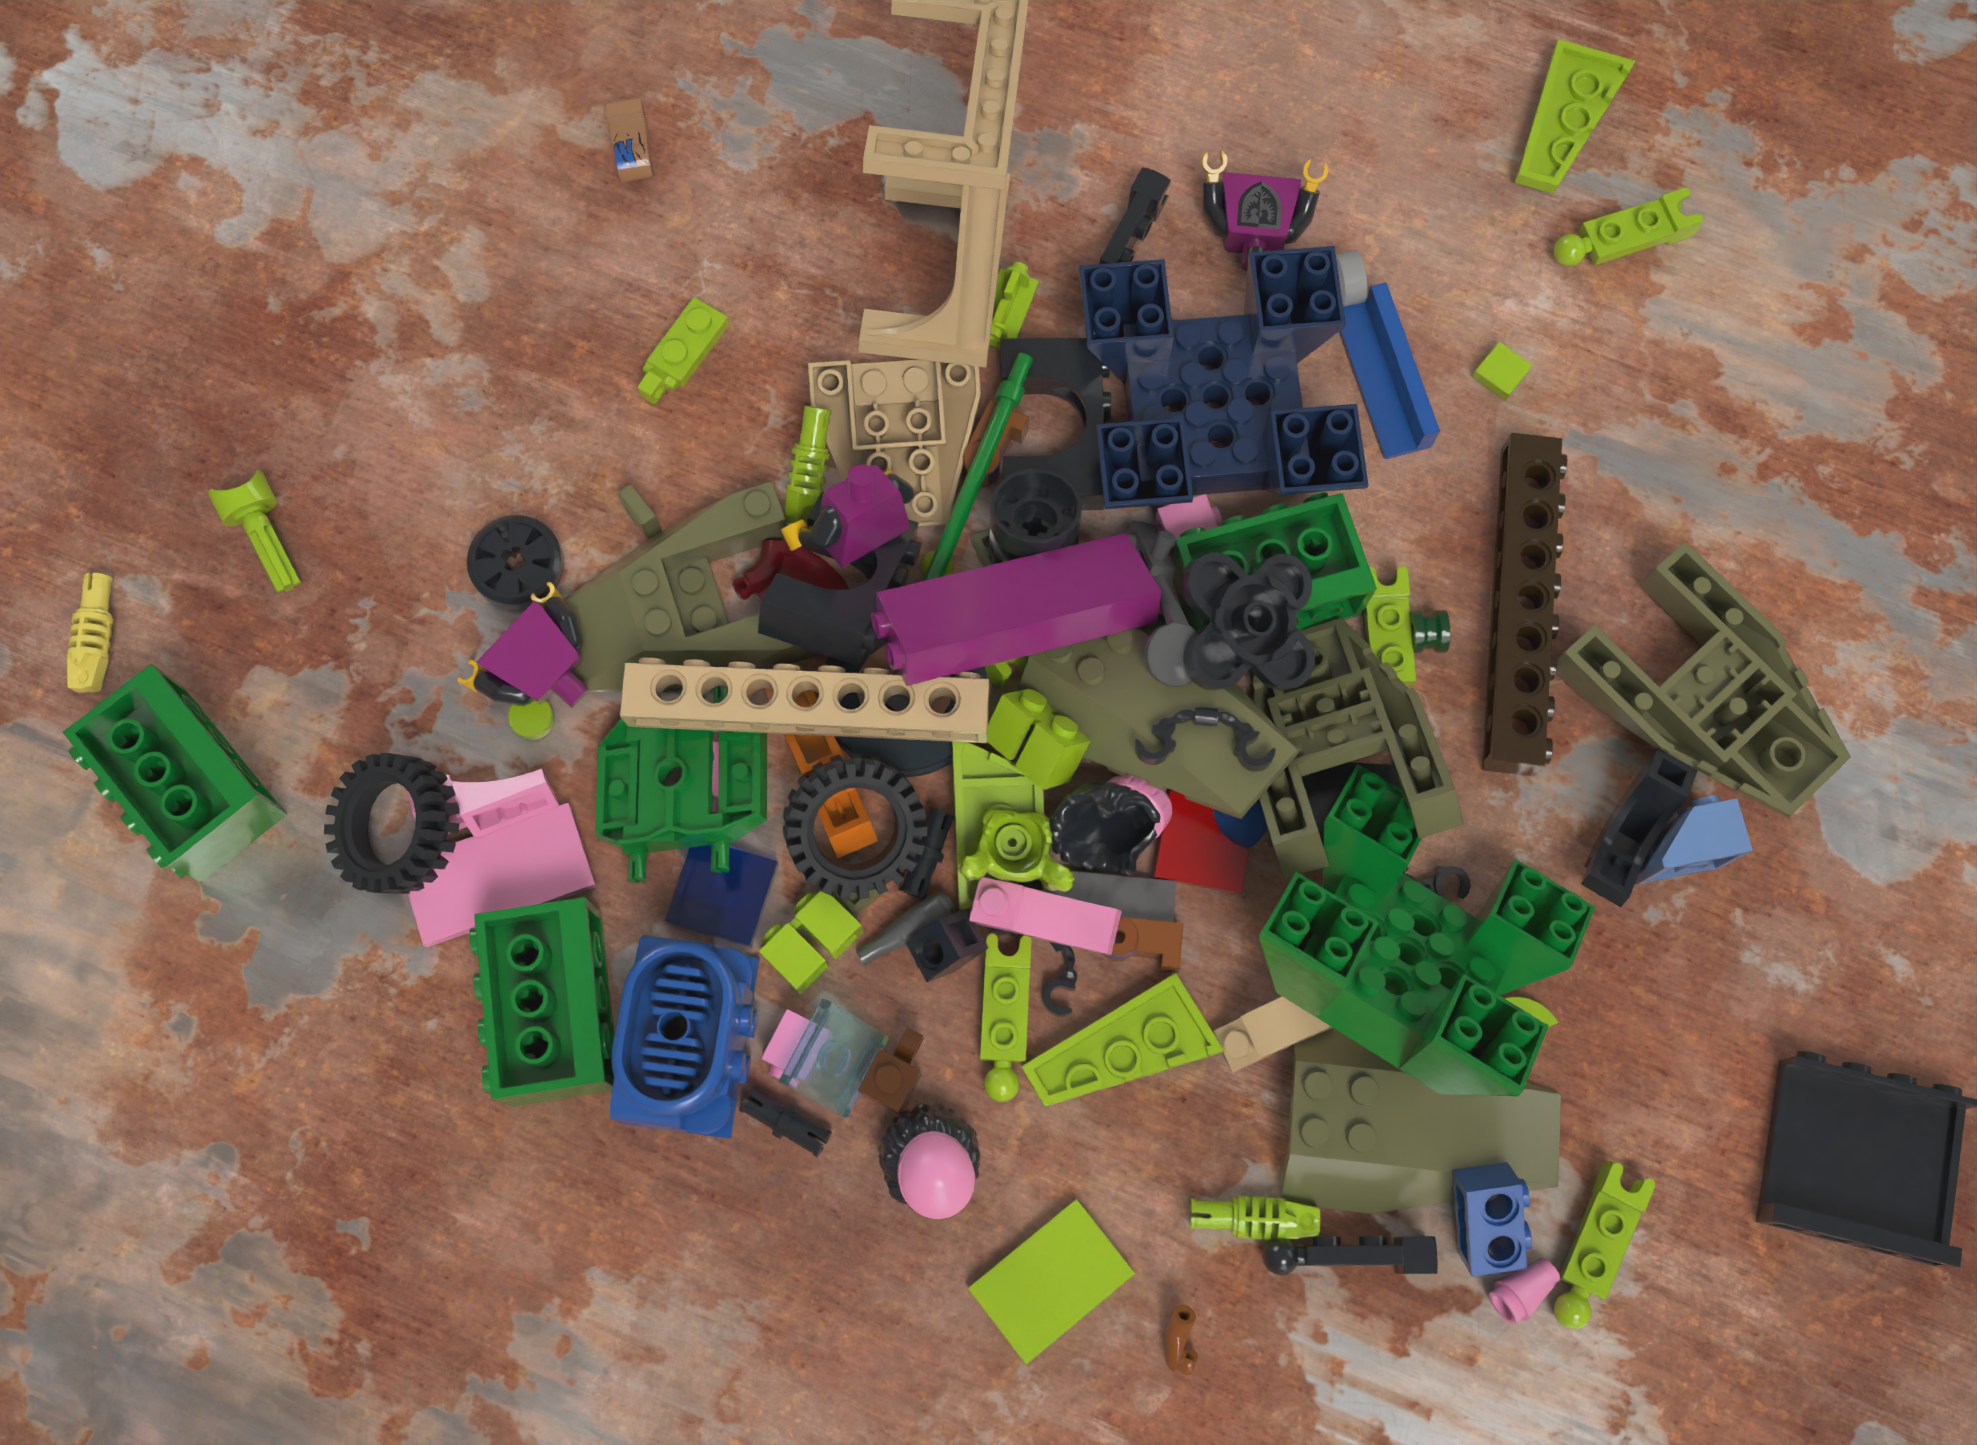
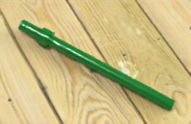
M1018 353L1007 380L1001 381L995 396L998 402L923 581L943 577L1012 410L1019 407L1025 389L1022 386L1033 362V358L1028 354Z

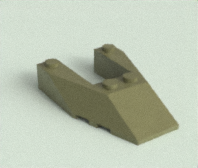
M770 481L732 493L654 535L563 599L577 617L584 642L579 652L583 660L572 673L589 688L588 692H622L625 663H638L640 658L662 659L666 662V665H683L685 660H703L709 662L711 667H728V664L731 662H748L756 666L755 669L773 670V666L776 664H792L820 654L759 634L760 613L729 623L709 564L710 562L760 547L767 540L785 539L781 529L786 527L787 524L773 482ZM673 684L666 687L663 692H669L668 689H683V686Z
M1685 541L1656 567L1640 586L1702 647L1664 683L1658 686L1595 624L1559 657L1556 673L1582 699L1655 748L1663 750L1692 768L1788 818L1833 776L1851 756L1825 709H1819L1806 686L1809 681L1802 668L1799 667L1797 669L1783 645L1786 642L1783 634Z
M1342 618L1301 630L1310 641L1315 654L1314 670L1310 678L1303 685L1287 690H1275L1267 687L1254 675L1253 686L1255 692L1253 702L1298 751L1296 757L1259 798L1285 879L1293 877L1295 872L1303 874L1329 866L1301 776L1387 750L1418 838L1464 825L1456 789L1418 693L1413 688L1409 689L1397 677L1396 671L1387 662L1382 663L1372 653L1371 646Z

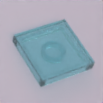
M822 998L786 1065L779 1082L847 1119L860 1095L858 1088L878 1050L884 1049L889 1037L837 1004Z

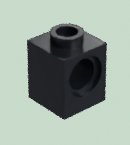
M968 909L938 918L906 942L926 982L956 972L988 949L976 924L969 920L970 913Z

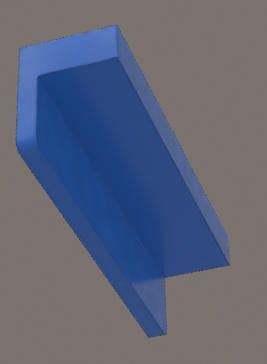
M1387 282L1373 285L1370 287L1364 303L1343 307L1346 324L1339 331L1382 456L1384 459H1390L1431 448L1440 433V429Z

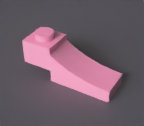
M542 769L513 778L489 782H455L450 775H446L448 779L443 784L453 786L456 794L446 800V802L455 803L459 806V814L449 816V822L460 823L459 830L468 827L475 839L559 806L556 794ZM407 791L413 817L416 821L414 802L410 793Z
M982 877L978 882L969 920L982 926L1027 935L1043 941L1112 955L1122 911L1035 890L1023 885Z

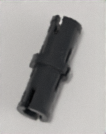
M928 807L924 820L927 825V836H922V842L925 845L922 855L916 853L914 856L917 865L912 872L908 869L906 870L904 880L898 891L922 900L927 896L926 894L937 863L942 864L945 855L941 852L952 821H954V815L950 813L946 815V811Z
M753 1085L747 1093L749 1095L748 1098L761 1105V1107L744 1098L739 1111L746 1113L773 1129L772 1135L781 1139L784 1136L811 1152L813 1156L818 1157L824 1149L823 1144L811 1138L810 1135L827 1144L832 1131L823 1128L798 1113L799 1107L790 1103L786 1106L758 1089L757 1086Z

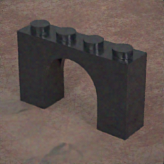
M1086 338L1001 339V381L1007 380L1017 354H1028L1033 358V362L1022 386L1025 389L1024 395L1045 394L1059 397L1070 403L1077 410L1084 425V432L1079 440L1072 447L1061 453L1047 456H1003L1002 480L1014 472L1029 468L1048 469L1064 476L1076 487L1082 500V510H1104L1096 424H1104V417H1111V392H1103V378H1109L1110 370L1087 348Z
M821 492L807 518V526H813L817 520L824 492ZM909 520V530L850 563L868 579L867 582L858 587L844 590L826 589L777 573L761 601L758 633L859 666L865 651L873 652L878 642L871 623V613L876 612V592L905 586L909 571L906 567L907 565L914 567L918 560L922 542L916 540L919 523ZM804 547L805 550L834 559L825 548Z

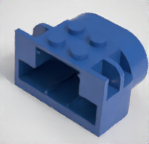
M648 935L641 936L635 963L624 982L612 1047V1069L615 1078L610 1102L611 1120L629 1126L731 1139L740 1083L747 1084L751 1068V1056H747L745 1051L747 1037H755L758 1024V1011L753 1010V999L759 958L745 956L740 951L734 949L714 947L709 943ZM677 1017L686 1018L688 1028L685 1035L678 1040H668L666 1037L668 1024Z

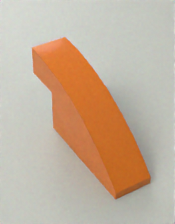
M764 688L766 695L770 701L773 697L774 692L770 689ZM812 690L800 693L796 699V704L804 708L813 706L817 702L815 693ZM784 734L801 776L804 773L808 777L815 771L812 766L819 762L823 766L832 763L830 757L840 755L842 760L844 759L834 736ZM856 788L837 792L827 799L819 809L818 816L837 859L878 841Z

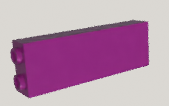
M1123 533L876 592V612L871 613V623L876 638H883L886 643V656L891 669H898L905 685L909 686L1155 624L1158 621L1162 591L1127 534Z

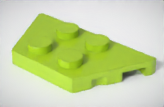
M951 741L958 909L965 910L973 906L979 881L965 879L964 875L959 872V867L966 856L974 855L977 851L983 834V820L986 813L997 809L1017 813L1035 812L1044 815L1043 790L1015 766V763L969 742ZM1010 838L1008 840L1009 846H1014L1016 844V840L1014 838ZM986 873V875L983 876L990 879L1000 880L989 875L988 873Z

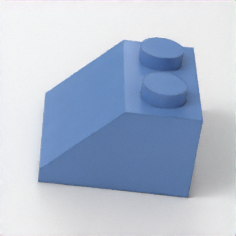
M1712 795L1696 799L1691 802V807L1677 811L1678 817L1664 826L1649 850L1637 877L1636 885L1720 869L1752 852L1753 849L1738 799L1720 801L1719 795Z

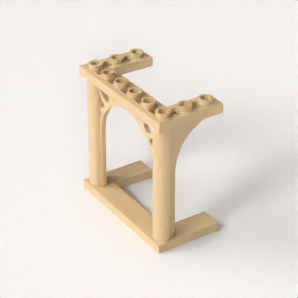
M892 0V15L979 25L964 136L869 125L863 157V173L887 176L885 200L959 208L961 211L955 280L952 291L946 301L928 316L864 309L859 336L860 353L977 367L987 366L1010 173H1007L1029 0Z

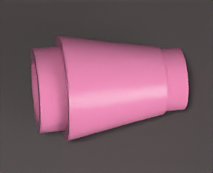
M1540 1258L1536 1262L1527 1265V1269L1518 1270L1494 1283L1495 1289L1489 1293L1490 1301L1496 1311L1507 1322L1515 1324L1519 1320L1527 1321L1554 1288V1285L1560 1281V1275L1552 1263L1545 1258Z

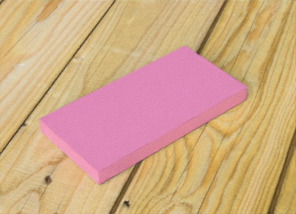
M565 803L476 839L472 836L455 842L456 846L453 853H441L449 863L444 870L434 869L438 878L432 883L423 882L424 889L410 891L408 896L422 943L428 948L469 933L470 928L475 927L474 914L556 902L596 888L597 883L572 807L569 803Z

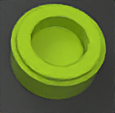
M533 701L526 706L511 705L508 720L511 728L518 736L526 740H538L545 737L552 730L555 715L547 701L542 704Z

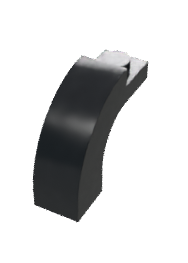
M1657 748L1633 779L1600 832L1585 862L1584 867L1587 870L1581 885L1622 907L1631 896L1642 864L1656 838L1670 818L1688 798L1698 770Z

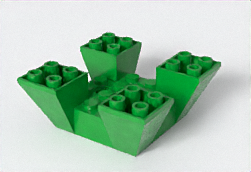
M1357 764L1324 821V850L1329 866L1323 869V888L1295 872L1259 935L1275 991L1439 1094L1518 1097L1525 1088L1549 1025L1500 995L1569 970L1575 961L1595 906L1545 877L1539 871L1515 859L1477 916H1472L1459 906L1454 905L1424 887L1421 883L1403 874L1422 838H1418L1402 791L1383 780L1379 775Z

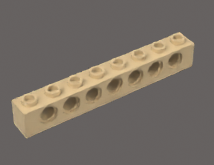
M640 658L638 663H625L620 717L628 727L987 743L989 679H981V675L973 672H960L954 674L953 678L939 677L906 686L901 675H890V671L883 668H866L863 670V674L845 673V669L838 666H821L817 672L800 671L801 668L793 664H776L772 670L755 669L756 666L748 662H731L728 664V667H711L709 662L703 660H685L683 665H666V662L662 659ZM673 684L683 686L682 693L676 700L664 701L661 699L666 687ZM723 686L728 689V694L723 701L719 703H709L706 701L707 694L712 688ZM767 688L774 692L772 699L765 705L751 703L752 695L759 689ZM812 690L819 694V698L813 706L804 708L796 704L798 695L804 691ZM856 692L865 697L862 705L856 709L849 710L840 705L842 698L848 693ZM901 694L909 698V705L902 711L894 712L885 706L887 700L893 695ZM945 696L951 698L955 702L954 708L945 714L933 711L930 707L931 703L938 697Z

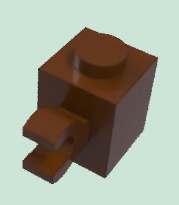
M907 1027L894 1055L879 1049L858 1088V1092L862 1096L900 1115L922 1076L921 1071L912 1066L911 1063L924 1040L923 1035Z

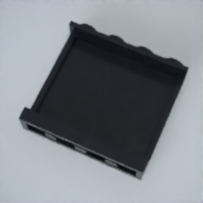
M1797 1051L1796 1056L1779 1060L1756 1223L1939 1268L1960 1267L1962 1248L1950 1246L1965 1113L1966 1109L1977 1107V1099L1962 1096L1963 1090L1955 1086L1933 1084L1932 1088L1916 1085L1917 1078L1905 1074L1888 1073L1887 1078L1871 1074V1067L1859 1063L1842 1062V1067L1825 1063L1826 1056L1813 1052Z

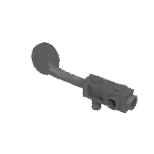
M1132 520L1131 524L1125 528L1124 533L1131 540L1162 591L1160 606L1166 624L1157 628L1146 642L1144 649L1145 665L1150 675L1157 682L1166 686H1184L1192 682L1184 666V652L1188 642L1197 631L1189 626L1171 588L1177 568L1170 556V552L1176 537L1168 531L1159 532L1155 524Z

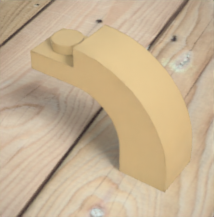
M1280 997L1214 1030V1033L1224 1049L1223 1053L1234 1073L1332 1027L1286 998Z

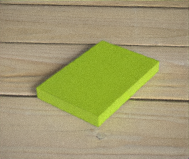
M1076 1199L968 1289L1027 1365L1135 1275V1273Z

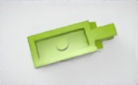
M693 297L648 357L642 369L646 375L637 387L641 398L655 406L668 388L673 391L679 386L683 388L729 326L728 317Z

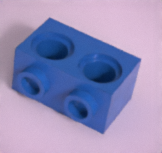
M1508 1162L1453 1170L1458 1254L1470 1275L1474 1277L1527 1269L1526 1249L1532 1248V1236L1529 1225L1524 1220V1208L1530 1205V1195L1525 1180L1517 1177ZM1499 1194L1493 1200L1487 1201L1491 1196ZM1501 1236L1496 1241L1491 1242L1494 1238Z

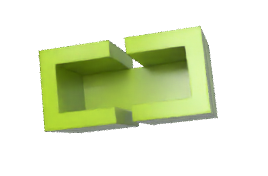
M1024 689L1002 694L988 723L987 742L1008 760L1015 759L1020 747H1022L1023 751L1015 766L1042 790L1069 783L1091 740L1078 730V725L1073 720L1061 715L1055 716L1057 711L1047 704V699L1039 692Z
M821 890L817 894L813 891L806 894L793 909L797 913L795 918L785 926L781 923L776 924L761 940L764 946L759 950V953L799 995L829 967L826 964V960L799 934L803 928L835 960L864 933L862 925L832 895L821 892Z

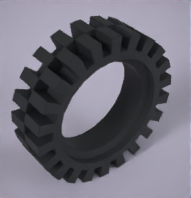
M392 753L365 756L366 761L358 760L351 765L355 773L345 771L339 778L346 788L334 787L330 795L339 800L338 806L327 805L325 815L335 816L334 824H324V834L335 835V840L325 844L327 853L339 854L331 863L334 869L344 870L340 877L345 882H352V887L358 890H366V892L410 894V891L424 889L423 882L432 883L438 878L434 869L444 870L449 863L441 853H453L456 843L447 840L448 832L459 833L460 823L449 822V816L459 814V806L455 803L446 802V800L456 795L453 786L443 785L448 779L447 776L441 771H435L437 766L431 762L423 761L422 758ZM398 783L410 793L416 812L415 830L411 844L403 856L392 864L386 865L372 852L368 837V822L372 806L378 795L387 787Z
M850 753V759L843 760L840 755L830 757L832 763L823 766L819 762L812 766L815 772L809 777L804 773L798 779L800 786L797 791L791 789L788 795L790 803L788 807L784 806L783 818L785 825L782 827L789 854L799 873L802 872L806 881L812 886L815 884L819 885L821 892L831 895L832 891H836L840 898L850 899V893H857L859 899L869 898L868 891L874 889L877 890L879 895L888 891L887 883L893 880L898 885L904 880L901 873L906 868L911 872L917 865L914 856L916 853L920 855L923 853L925 845L922 842V836H927V825L924 822L926 817L925 809L909 780L889 762L884 764L879 757L869 755L868 759H864L860 753ZM849 788H865L883 795L891 803L895 816L893 835L884 850L870 860L855 864L836 862L827 857L815 843L813 834L815 818L826 800L837 792Z

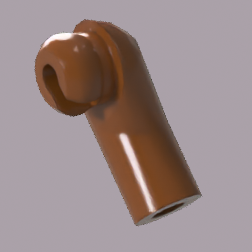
M1178 1305L1174 1308L1165 1329V1362L1173 1372L1176 1369L1184 1375L1192 1374L1199 1357L1195 1350L1185 1348L1196 1319L1194 1310L1187 1305Z

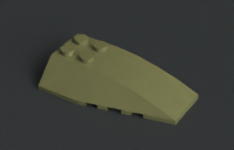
M1160 613L1155 624L1029 656L1017 691L1031 689L1039 692L1047 699V704L1057 711L1055 716L1068 717L1078 725V730L1091 740L1081 761L1086 763L1094 761L1107 766L1108 771L1122 776L1129 774L1146 780L1149 786L1166 791L1168 788L1184 794L1187 800L1239 819L1247 813L1298 754L1297 748L1237 684L1220 690H1206L1196 685L1193 681L1184 686L1174 687L1163 685L1150 675L1144 661V649L1149 636L1157 628L1166 624L1165 617ZM1195 707L1218 708V713L1228 712L1234 715L1241 723H1248L1254 731L1260 732L1258 739L1246 747V751L1251 758L1263 759L1271 749L1275 748L1276 751L1273 761L1268 768L1256 772L1247 770L1240 764L1238 757L1233 755L1235 745L1240 744L1235 735L1236 729L1226 726L1221 722H1218L1217 726L1194 725L1193 720L1175 725V731L1171 735V739L1176 741L1175 750L1160 764L1149 765L1139 760L1135 754L1134 745L1135 740L1138 739L1148 752L1157 753L1164 748L1163 743L1151 733L1153 725H1157L1163 718H1172L1182 710L1194 711Z
M1334 1028L1289 1047L1288 1066H1293L1287 1156L1281 1159L1279 1198L1316 1206L1320 1209L1365 1214L1455 1202L1453 1170L1504 1162L1509 1163L1519 1179L1523 1178L1529 1191L1558 1187L1561 1094L1529 1082L1526 1083L1523 1092L1518 1097L1439 1094Z

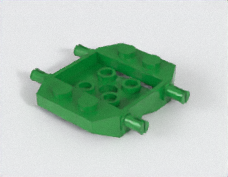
M714 687L713 703H719L726 698L728 694L726 687ZM622 718L616 723L598 745L595 837L606 844L622 850L623 854L629 856L628 882L644 883L647 881V856L651 852L705 845L711 846L710 870L715 873L730 871L729 854L732 842H736L767 821L768 733L628 727ZM719 732L718 813L712 814V804L714 801L712 793L713 733ZM681 767L682 776L675 785L667 787L665 783L667 774L673 768Z

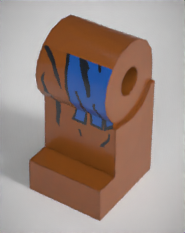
M991 399L963 456L965 476L968 474L997 402ZM1012 410L981 487L990 486L999 478L1001 471L1000 461L1010 441L1013 440L1022 444L1029 430V416Z
M1120 917L1112 955H1103L1109 960L1116 962L1124 961L1131 956L1161 959L1160 972L1178 973L1181 962L1183 923Z

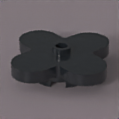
M1215 552L1199 556L1186 566L1181 578L1182 594L1187 604L1203 620L1202 627L1190 639L1184 652L1186 672L1196 685L1206 690L1228 688L1235 685L1249 669L1263 684L1275 690L1299 687L1310 678L1315 665L1314 650L1307 637L1296 627V615L1306 605L1312 591L1311 576L1302 561L1292 555L1278 554L1260 561L1247 574L1232 558Z

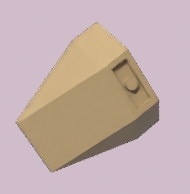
M919 359L852 364L851 360L808 363L811 406L832 410L826 443L842 481L848 478L849 470L858 464L867 466L877 465L883 473L890 469L893 474L907 481L914 489L913 499L908 504H904L908 519L918 522V527L946 525L951 513L964 462L963 456L968 446L981 395L979 367Z

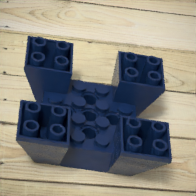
M1335 246L1250 252L1248 256L1244 315L1172 320L1165 259L1079 266L1087 348L1124 384L1128 422L1096 424L1105 509L1192 503L1193 495L1264 490L1277 495H1291L1368 488L1369 484L1357 404L1303 408L1297 364L1341 331L1346 324ZM1205 364L1211 365V366L1215 367L1216 369H1214V370L1205 369L1202 365H1205ZM1255 399L1263 405H1253L1248 400ZM1206 403H1216L1221 408L1213 409ZM1174 406L1178 408L1180 411L1170 412L1167 411L1164 407ZM1219 441L1225 444L1226 447L1217 448L1210 442Z

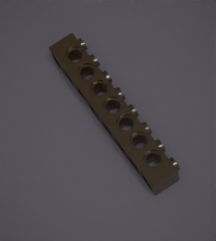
M1511 433L1501 448L1482 755L1483 771L1535 776L1545 767V764L1550 763L1552 757L1553 741L1551 738H1547V722L1552 721L1555 711V698L1549 696V684L1555 678L1557 656L1551 655L1552 639H1556L1559 629V615L1553 613L1554 599L1558 598L1561 589V574L1555 573L1556 559L1560 558L1563 549V534L1557 533L1558 519L1562 518L1565 509V494L1559 492L1560 479L1563 480L1565 477L1568 461L1567 455L1562 454V438ZM1525 478L1537 480L1541 485V489H1535L1528 485ZM1523 517L1533 518L1538 523L1539 529L1527 526ZM1521 556L1533 559L1537 569L1526 567L1521 561ZM1524 596L1532 600L1535 610L1524 608L1520 604L1518 597ZM1516 637L1528 639L1532 644L1533 651H1526L1520 648L1516 642ZM1519 677L1526 680L1530 685L1531 692L1525 693L1518 690L1513 678ZM1511 719L1522 720L1528 727V735L1517 733L1511 725Z

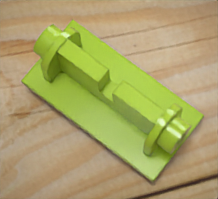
M1013 262L1012 266L1006 269L1001 268L998 274L989 346L998 349L1001 346V339L1018 338L1039 285V280L1030 278L1027 273L1028 267L1021 262Z

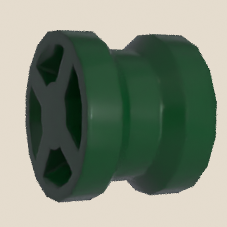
M1419 610L1410 611L1414 654L1421 653L1424 649H1433L1437 653H1446L1450 645V620L1447 610H1435L1433 614L1424 615Z

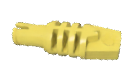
M86 573L83 575L80 609L75 610V613L72 614L71 622L73 625L70 629L72 636L69 638L68 646L70 648L67 652L68 688L78 693L98 692L101 690L109 661L108 651H110L111 646L109 640L112 637L111 628L113 627L114 619L108 612L113 578L102 573H93L92 575Z

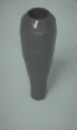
M936 892L925 897L899 916L878 936L857 949L856 952L863 964L867 965L886 953L907 946V941L938 918L958 911L947 893Z

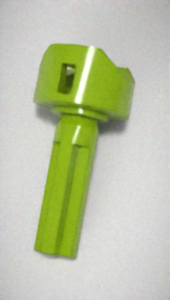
M257 470L256 474L240 487L229 490L211 489L208 497L220 516L222 524L225 526L243 524V528L276 592H288L294 589V586L301 584L276 532L265 515L277 505L278 500L274 496L264 473L261 470Z

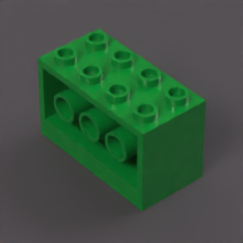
M1326 492L1318 493L1306 498L1303 504L1287 507L1286 504L1274 505L1264 510L1262 515L1248 519L1244 515L1234 516L1223 521L1221 526L1205 530L1204 527L1188 529L1179 535L1180 538L1175 539L1171 558L1177 568L1173 578L1174 588L1189 626L1196 631L1202 627L1203 620L1184 599L1181 589V578L1184 569L1193 559L1208 553L1216 552L1229 556L1247 574L1260 561L1278 554L1292 555L1302 561L1310 573L1312 591L1308 602L1296 615V627L1300 631L1339 618L1347 620L1361 616L1377 589L1343 492L1329 496Z
M152 663L62 732L73 745L68 749L71 757L83 769L88 770L91 768L99 778L94 782L98 791L109 802L117 801L125 811L120 815L124 824L135 835L140 836L143 834L149 841L151 846L146 850L150 857L162 869L166 870L170 867L180 878L187 875L202 883L287 815L189 692Z
M585 897L474 914L475 927L469 930V942L472 954L478 955L480 973H474L473 986L476 999L478 1001L482 1000L484 1015L483 1019L478 1020L477 1030L481 1046L487 1047L488 1065H483L482 1083L485 1092L491 1093V1100L514 1107L612 1091L615 1076L612 1069L611 1055L615 1033L601 912ZM538 954L536 961L531 964L533 958ZM543 998L542 1005L535 1011L536 1004ZM548 1043L547 1051L542 1057H539L542 1046Z

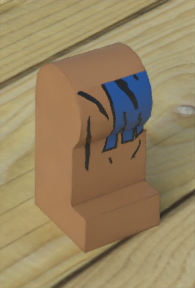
M641 97L604 103L621 183L654 178L648 123Z

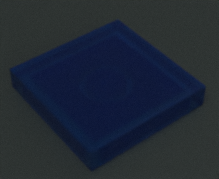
M711 846L690 847L665 921L675 926L752 948L777 872L778 861L730 847V871L715 873L710 870Z

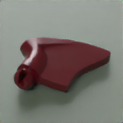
M779 540L764 541L762 543L760 559L750 568L743 571V576L734 579L732 583L735 593L741 600H747L754 594L760 603L777 573L826 589H849L841 576L821 557L805 550L802 546L790 551L787 542Z

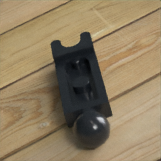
M1145 167L1141 168L1130 188L1128 209L1103 252L1099 264L1133 261L1135 251L1132 248L1137 239L1145 240L1153 221L1156 222L1169 196L1165 194L1171 183L1168 177L1155 170Z
M1337 1236L1312 1237L1313 1246L1296 1247L1289 1239L1273 1238L1267 1242L1262 1254L1266 1268L1273 1274L1281 1276L1290 1274L1297 1266L1395 1265V1274L1438 1273L1435 1236L1394 1237V1246H1388L1387 1236H1359V1246H1341V1237Z

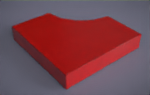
M1169 791L1172 817L1161 834L1154 879L1171 880L1180 884L1241 895L1249 849L1234 844L1220 831L1212 808L1187 800L1185 795L1179 792Z

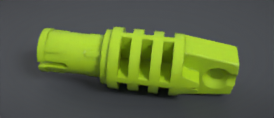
M804 405L799 443H795L791 451L792 454H795V459H790L789 463L790 466H793V471H788L787 476L791 478V483H786L785 488L787 490L785 521L788 523H795L804 519L807 524V518L821 492H824V489L820 487L821 484L826 482V478L822 477L823 472L828 470V466L824 465L825 460L830 458L829 449L825 448L832 410Z
M1238 1195L1237 1198L1233 1197L1232 1202L1196 1200L1191 1198V1213H1207L1209 1215H1190V1229L1231 1230V1235H1236V1238L1261 1240L1319 1237L1321 1217L1320 1208L1273 1197Z

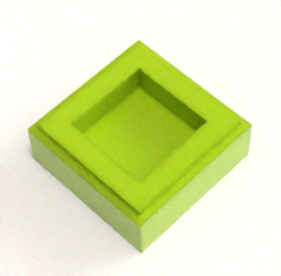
M1499 341L1476 369L1472 377L1506 401L1530 372L1533 365Z

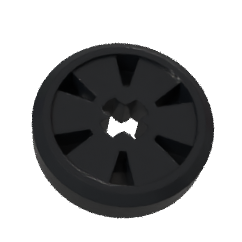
M522 515L505 516L487 524L474 537L467 554V571L475 588L490 603L505 609H525L532 604L531 595L533 593L539 599L547 597L550 593V589L546 585L547 582L553 583L557 588L564 571V554L554 533L539 520ZM517 554H521L525 564L522 568L515 566L514 571H511L507 560L509 557L516 559Z

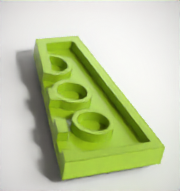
M1557 40L1514 183L1551 194L1555 193L1636 62L1635 60L1565 40Z
M1175 973L1021 1066V1069L1045 1108L1223 1053L1224 1049Z

